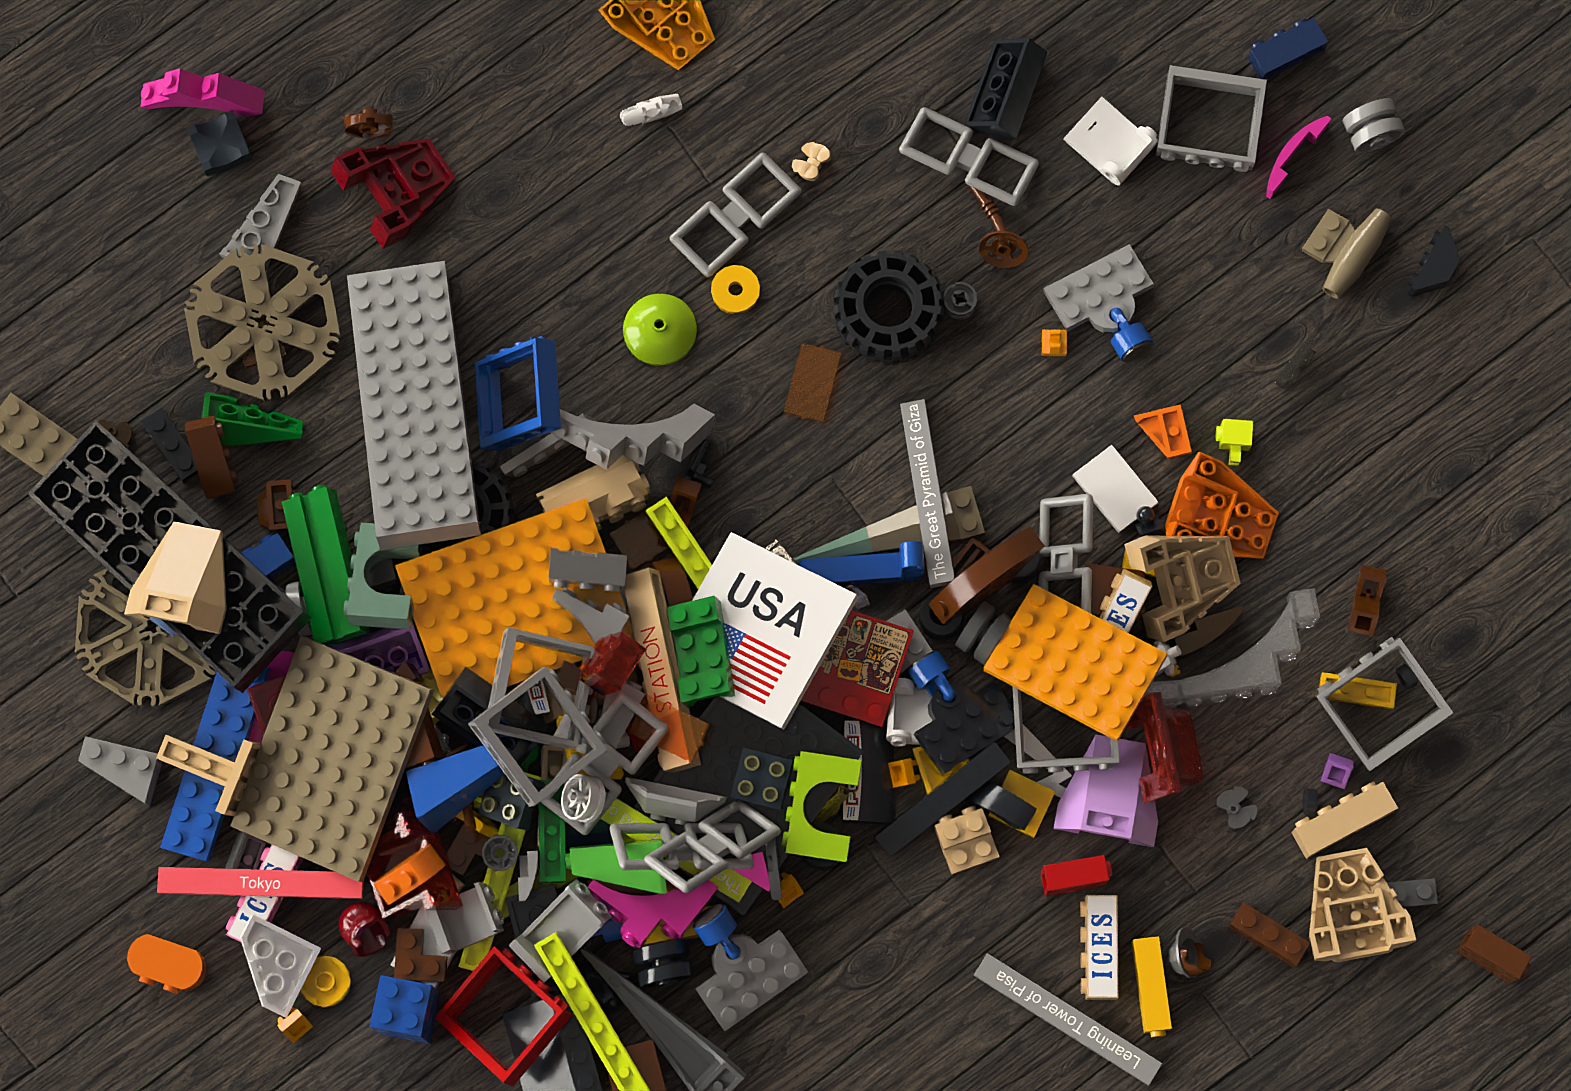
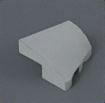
M527 851V855L519 856V902L526 901L539 873L538 851Z

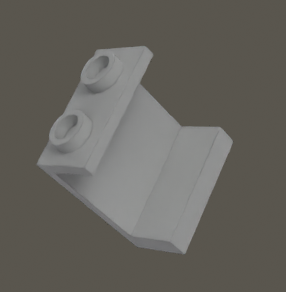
M477 882L474 884L475 888L440 903L431 902L424 905L442 954L454 953L504 931L502 927L504 923L503 916L498 909L496 910L493 900H495L494 892L486 883Z

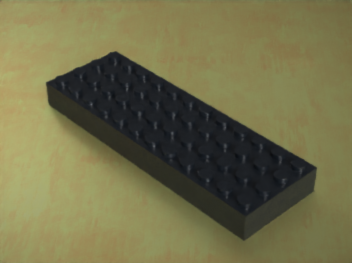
M97 420L28 493L34 501L129 590L132 589L173 522L215 529ZM223 536L227 610L221 633L197 630L188 624L168 620L162 621L232 687L243 693L309 622L311 617Z

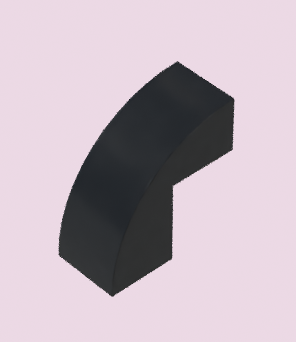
M988 781L966 798V801L978 809L983 808V811L991 812L1014 829L1019 830L1026 829L1037 808L1013 793Z

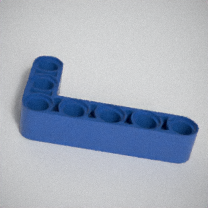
M920 541L903 542L900 544L899 553L801 560L799 566L839 586L915 581L922 579L924 575L923 543Z

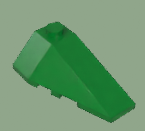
M205 392L201 418L215 415L217 423H222L225 437H222L224 446L299 439L302 437L303 421L278 412L268 414L259 410L258 405L251 404L248 407L237 403L238 398Z

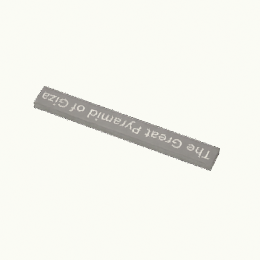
M924 399L902 403L900 407L930 587L949 585L955 579L926 403Z

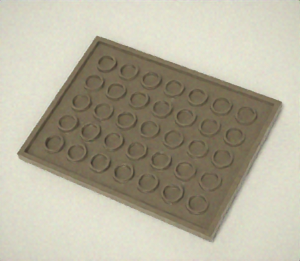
M301 636L262 739L261 748L258 750L255 758L256 761L252 766L251 775L246 782L247 786L243 790L242 799L239 801L236 815L233 817L230 826L355 881L363 882L434 690Z

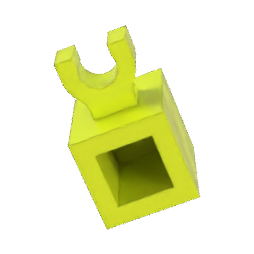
M1223 419L1221 425L1216 427L1215 441H1220L1219 449L1230 450L1228 466H1239L1241 451L1250 450L1252 446L1253 421Z

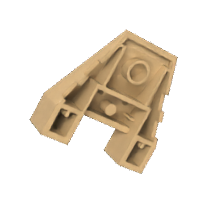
M1143 536L1124 544L1130 568L1144 572L1154 569L1162 606L1142 614L1148 638L1165 642L1184 634L1190 629L1189 625L1194 620L1202 618L1207 614L1206 610L1214 603L1218 604L1241 584L1230 538L1227 536Z

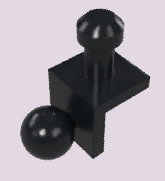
M1149 506L1139 508L1136 514L1138 521L1133 522L1141 537L1166 536L1165 526L1154 510Z
M583 962L579 966V971L584 975L586 983L601 1008L609 1011L616 1010L621 1002L619 996L612 991L602 976L593 973L595 968L590 962Z

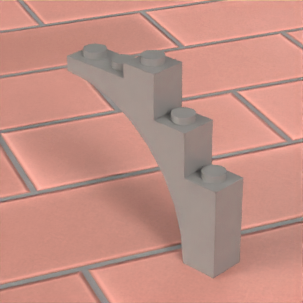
M693 404L683 412L668 419L653 423L623 425L588 420L560 409L561 428L550 433L587 452V460L606 470L622 455L644 466L659 451L681 462L711 434L715 414Z
M563 588L562 591L556 589L552 600L568 610L583 625L593 640L595 647H597L604 674V691H606L604 693L601 717L621 692H625L640 704L645 693L641 692L642 687L632 681H629L627 684L623 682L637 654L633 653L634 648L623 642L618 646L615 643L629 618V615L625 614L627 610L613 603L612 606L606 604L603 612L598 611L599 606L589 600L583 603L576 599L577 594L567 588ZM621 644L630 646L632 652L624 650ZM625 705L622 706L601 733L605 742L614 749L617 747L634 715V712Z

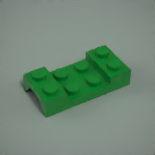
M710 596L667 607L670 631L674 634L680 674L678 686L681 703L689 708L698 700L715 696H735L721 601L716 596Z

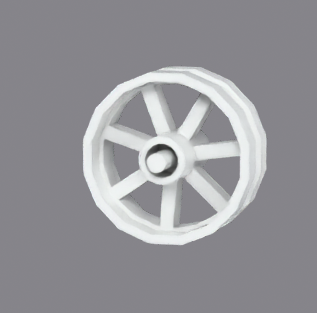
M582 774L572 776L562 791L561 806L564 815L570 820H579L580 822L591 823L596 820L605 805L606 794L602 781L596 777H588Z

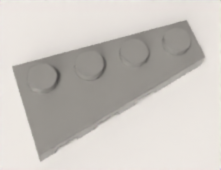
M278 174L261 196L254 210L250 211L245 222L233 234L231 241L219 253L220 257L225 258L237 248L240 258L242 257L240 254V247L244 246L246 254L251 255L254 252L253 244L258 246L259 254L262 253L261 244L276 249L302 183ZM272 259L268 260L265 264L266 272Z

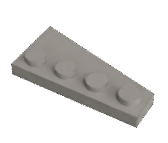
M583 413L578 416L581 418L597 422L596 419ZM551 433L500 467L505 475L514 476L515 478L526 473L529 467L545 461L549 456L569 446L571 443Z

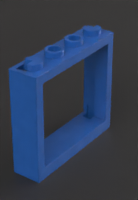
M544 336L538 338L530 337L529 341L515 343V346L512 348L500 349L499 353L486 355L485 359L475 362L480 449L502 451L561 428L555 341L547 340ZM534 357L537 417L503 430L499 371Z

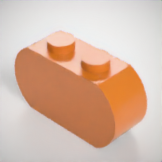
M429 844L390 869L376 880L373 885L387 905H390L435 875L445 866V863L432 845Z
M149 934L137 938L131 944L128 951V965L134 974L140 976V982L152 986L155 982L164 984V990L175 994L179 990L188 992L197 988L206 975V962L201 953Z

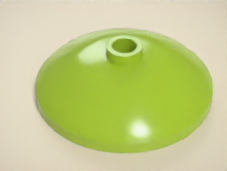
M652 294L638 300L629 309L623 324V335L628 349L637 359L646 364L665 366L678 362L689 353L696 340L697 325L693 312L681 299L668 294ZM657 322H662L664 326L662 328H656L655 324Z

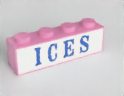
M271 845L270 848L266 847L262 853L260 860L263 862L259 870L297 871L303 858L275 845ZM241 896L237 904L240 908L236 916L232 915L226 925V930H228L226 935L241 942L240 936L251 914L271 923L284 897Z

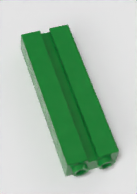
M319 485L313 487L308 495H304L303 492L290 495V499L282 501V506L307 613L311 617L309 621L314 641L326 646H332L369 634V626L350 625L348 617L344 615L345 600H349L350 592L347 591L348 578L353 577L354 569H351L352 553L337 490L326 485Z

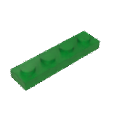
M540 780V781H543V782H544V785H543V788H544V787H545L546 785H548L552 780ZM564 783L552 797L560 805ZM539 802L540 883H565V821Z

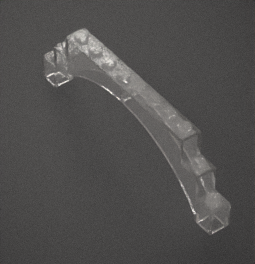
M1315 588L1290 592L1287 596V606L1270 631L1252 648L1235 660L1202 675L1175 681L1152 682L1136 709L1137 714L1150 713L1152 708L1162 707V710H1171L1177 708V704L1186 703L1187 706H1196L1202 704V700L1211 699L1212 703L1227 700V696L1236 695L1237 699L1252 696V692L1261 691V695L1275 693L1276 689L1282 684L1277 658H1280L1282 662L1294 660L1295 656L1301 651L1296 625H1299L1300 628H1309L1314 626V623L1320 618Z

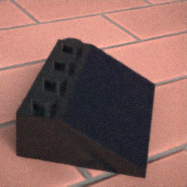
M563 994L556 995L568 1004ZM543 1000L502 1014L515 1061L556 1013ZM570 1006L566 1009L573 1016L520 1078L523 1091H603L590 1040Z

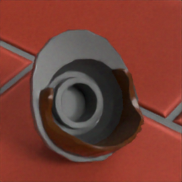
M1188 927L1181 928L1178 931L1176 941L1168 951V961L1176 973L1187 978H1196L1199 974L1205 973L1211 968L1212 961L1205 957L1203 954L1204 944L1198 942L1194 932Z

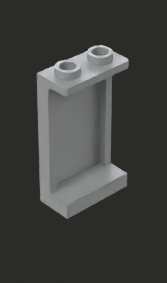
M576 879L509 946L543 982H546L552 975L534 945L557 932L572 957L612 916L608 913L607 907L590 894L589 888Z

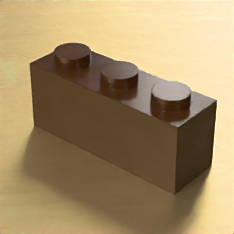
M215 415L186 422L185 432L206 499L234 492L235 482H239L235 467L231 468L228 461L232 459L229 446H224L222 437H225L222 423H217Z
M1245 903L1240 905L1227 927L1293 968L1298 965L1310 944L1307 940Z

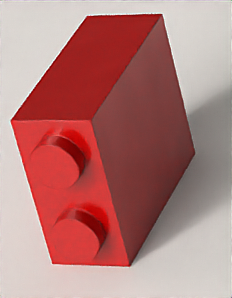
M1104 855L1044 865L1040 873L1045 897L1104 887L1109 881L1110 876H1112L1110 861H1105Z

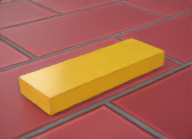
M1322 672L1319 687L1329 680L1333 684L1340 677L1337 674ZM1356 677L1328 696L1327 700L1394 709L1397 683Z

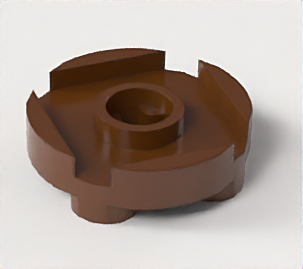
M374 108L363 109L360 114L344 115L345 133L357 138H363V133H371V138L388 135L393 129V116L391 114L377 113V109Z

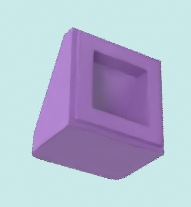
M1330 753L1321 781L1345 789L1354 761Z

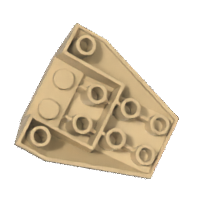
M173 522L130 590L124 614L147 620L152 617L188 624L197 630L220 634L227 610L223 533L220 530Z

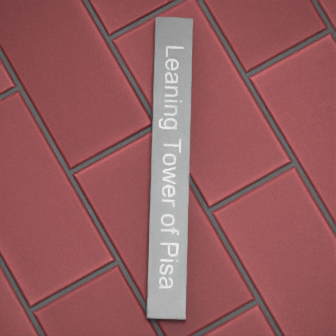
M988 953L973 975L1146 1085L1151 1083L1162 1064Z

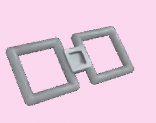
M926 107L920 109L899 148L901 154L946 175H950L955 166L969 172L965 178L967 185L1012 206L1018 205L1039 165L1037 159L992 138H988L982 149L968 143L973 135L971 128ZM926 119L961 134L947 163L941 162L911 147ZM992 149L1027 165L1013 194L1007 193L977 178Z
M760 153L723 187L724 194L732 202L722 211L712 201H708L670 236V241L706 277H711L748 243V237L740 229L749 220L757 227L764 228L801 194V188L766 153ZM763 164L789 192L761 217L735 189ZM711 213L737 240L710 265H707L682 238Z
M1091 494L1042 499L1040 502L1039 539L1045 547L1040 551V556H1051V571H1043L1039 574L1038 586L1048 591V581L1082 578L1081 609L1091 613L1092 570L1089 567L1077 568L1078 554L1091 552L1093 547V496ZM1083 504V542L1049 547L1050 508Z
M625 692L619 693L592 728L594 732L598 731L601 734L623 705L649 723L656 731L632 762L605 742L604 745L607 750L582 769L591 777L601 780L604 787L609 790L605 797V805L598 818L591 823L567 818L562 811V806L552 798L560 786L540 801L583 835L590 833L621 793V786L610 778L617 767H622L629 774H635L669 730L667 724ZM578 753L572 754L554 779L579 761L582 756Z
M736 799L699 823V829L706 836L697 840L688 832H683L646 855L644 862L682 892L689 893L727 868L728 863L722 858L723 856L732 853L737 858L742 859L777 837L781 830L743 800ZM738 810L766 830L742 847L713 827ZM684 844H687L713 864L688 881H685L659 861Z
M666 823L612 824L609 828L622 870H653L644 860L628 859L622 834L660 833L663 844L678 836L671 835L670 828ZM687 823L684 825V832H688L696 839V833H703L698 827L699 823ZM717 823L713 826L721 833H734L737 844L740 847L748 843L743 826L740 823ZM687 844L667 855L668 859L659 860L671 870H676L680 867L679 861H693L697 869H707L713 865L707 859H703V856ZM751 853L742 859H724L728 863L726 869H751L754 866Z

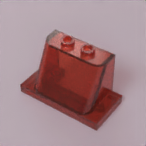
M1161 692L1145 695L1129 721L1128 728L1136 729L1144 726L1153 773L1139 778L1144 803H1152L1182 792L1181 787L1199 783L1202 779L1203 770L1196 741V732L1190 713L1185 709L1164 707Z
M401 811L393 815L397 828L379 837L366 872L382 918L392 919L423 906L425 910H457L461 908L463 904L438 831L431 833L416 818L415 812ZM431 844L445 863V866L427 881L390 905H387L373 883L390 869Z

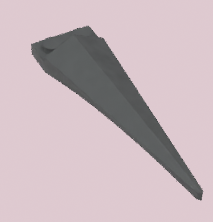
M581 947V953L639 1021L689 1091H732L745 1078L746 1074L728 1058V1054L587 948Z

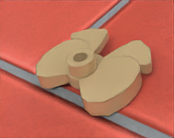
M810 142L802 147V151L809 157L807 162L795 159L792 162V168L795 174L798 173L805 180L814 181L820 176L819 170L822 164L830 161L831 153L824 145Z

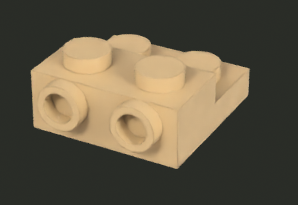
M976 806L968 807L961 811V816L953 818L952 814L946 815L938 819L939 824L934 825L951 875L999 858L983 808L977 810Z

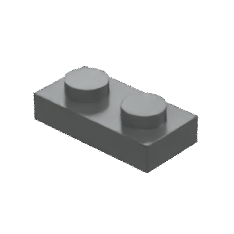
M1435 878L1387 882L1390 889L1393 888L1397 894L1396 898L1403 908L1438 904Z

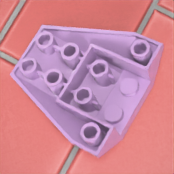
M1096 734L1083 758L1111 756L1110 738ZM1119 739V764H1114V769L1099 770V765L1089 766L1087 771H1076L1058 803L1054 829L1078 834L1079 831L1127 839L1132 844L1154 847L1158 818L1146 743Z

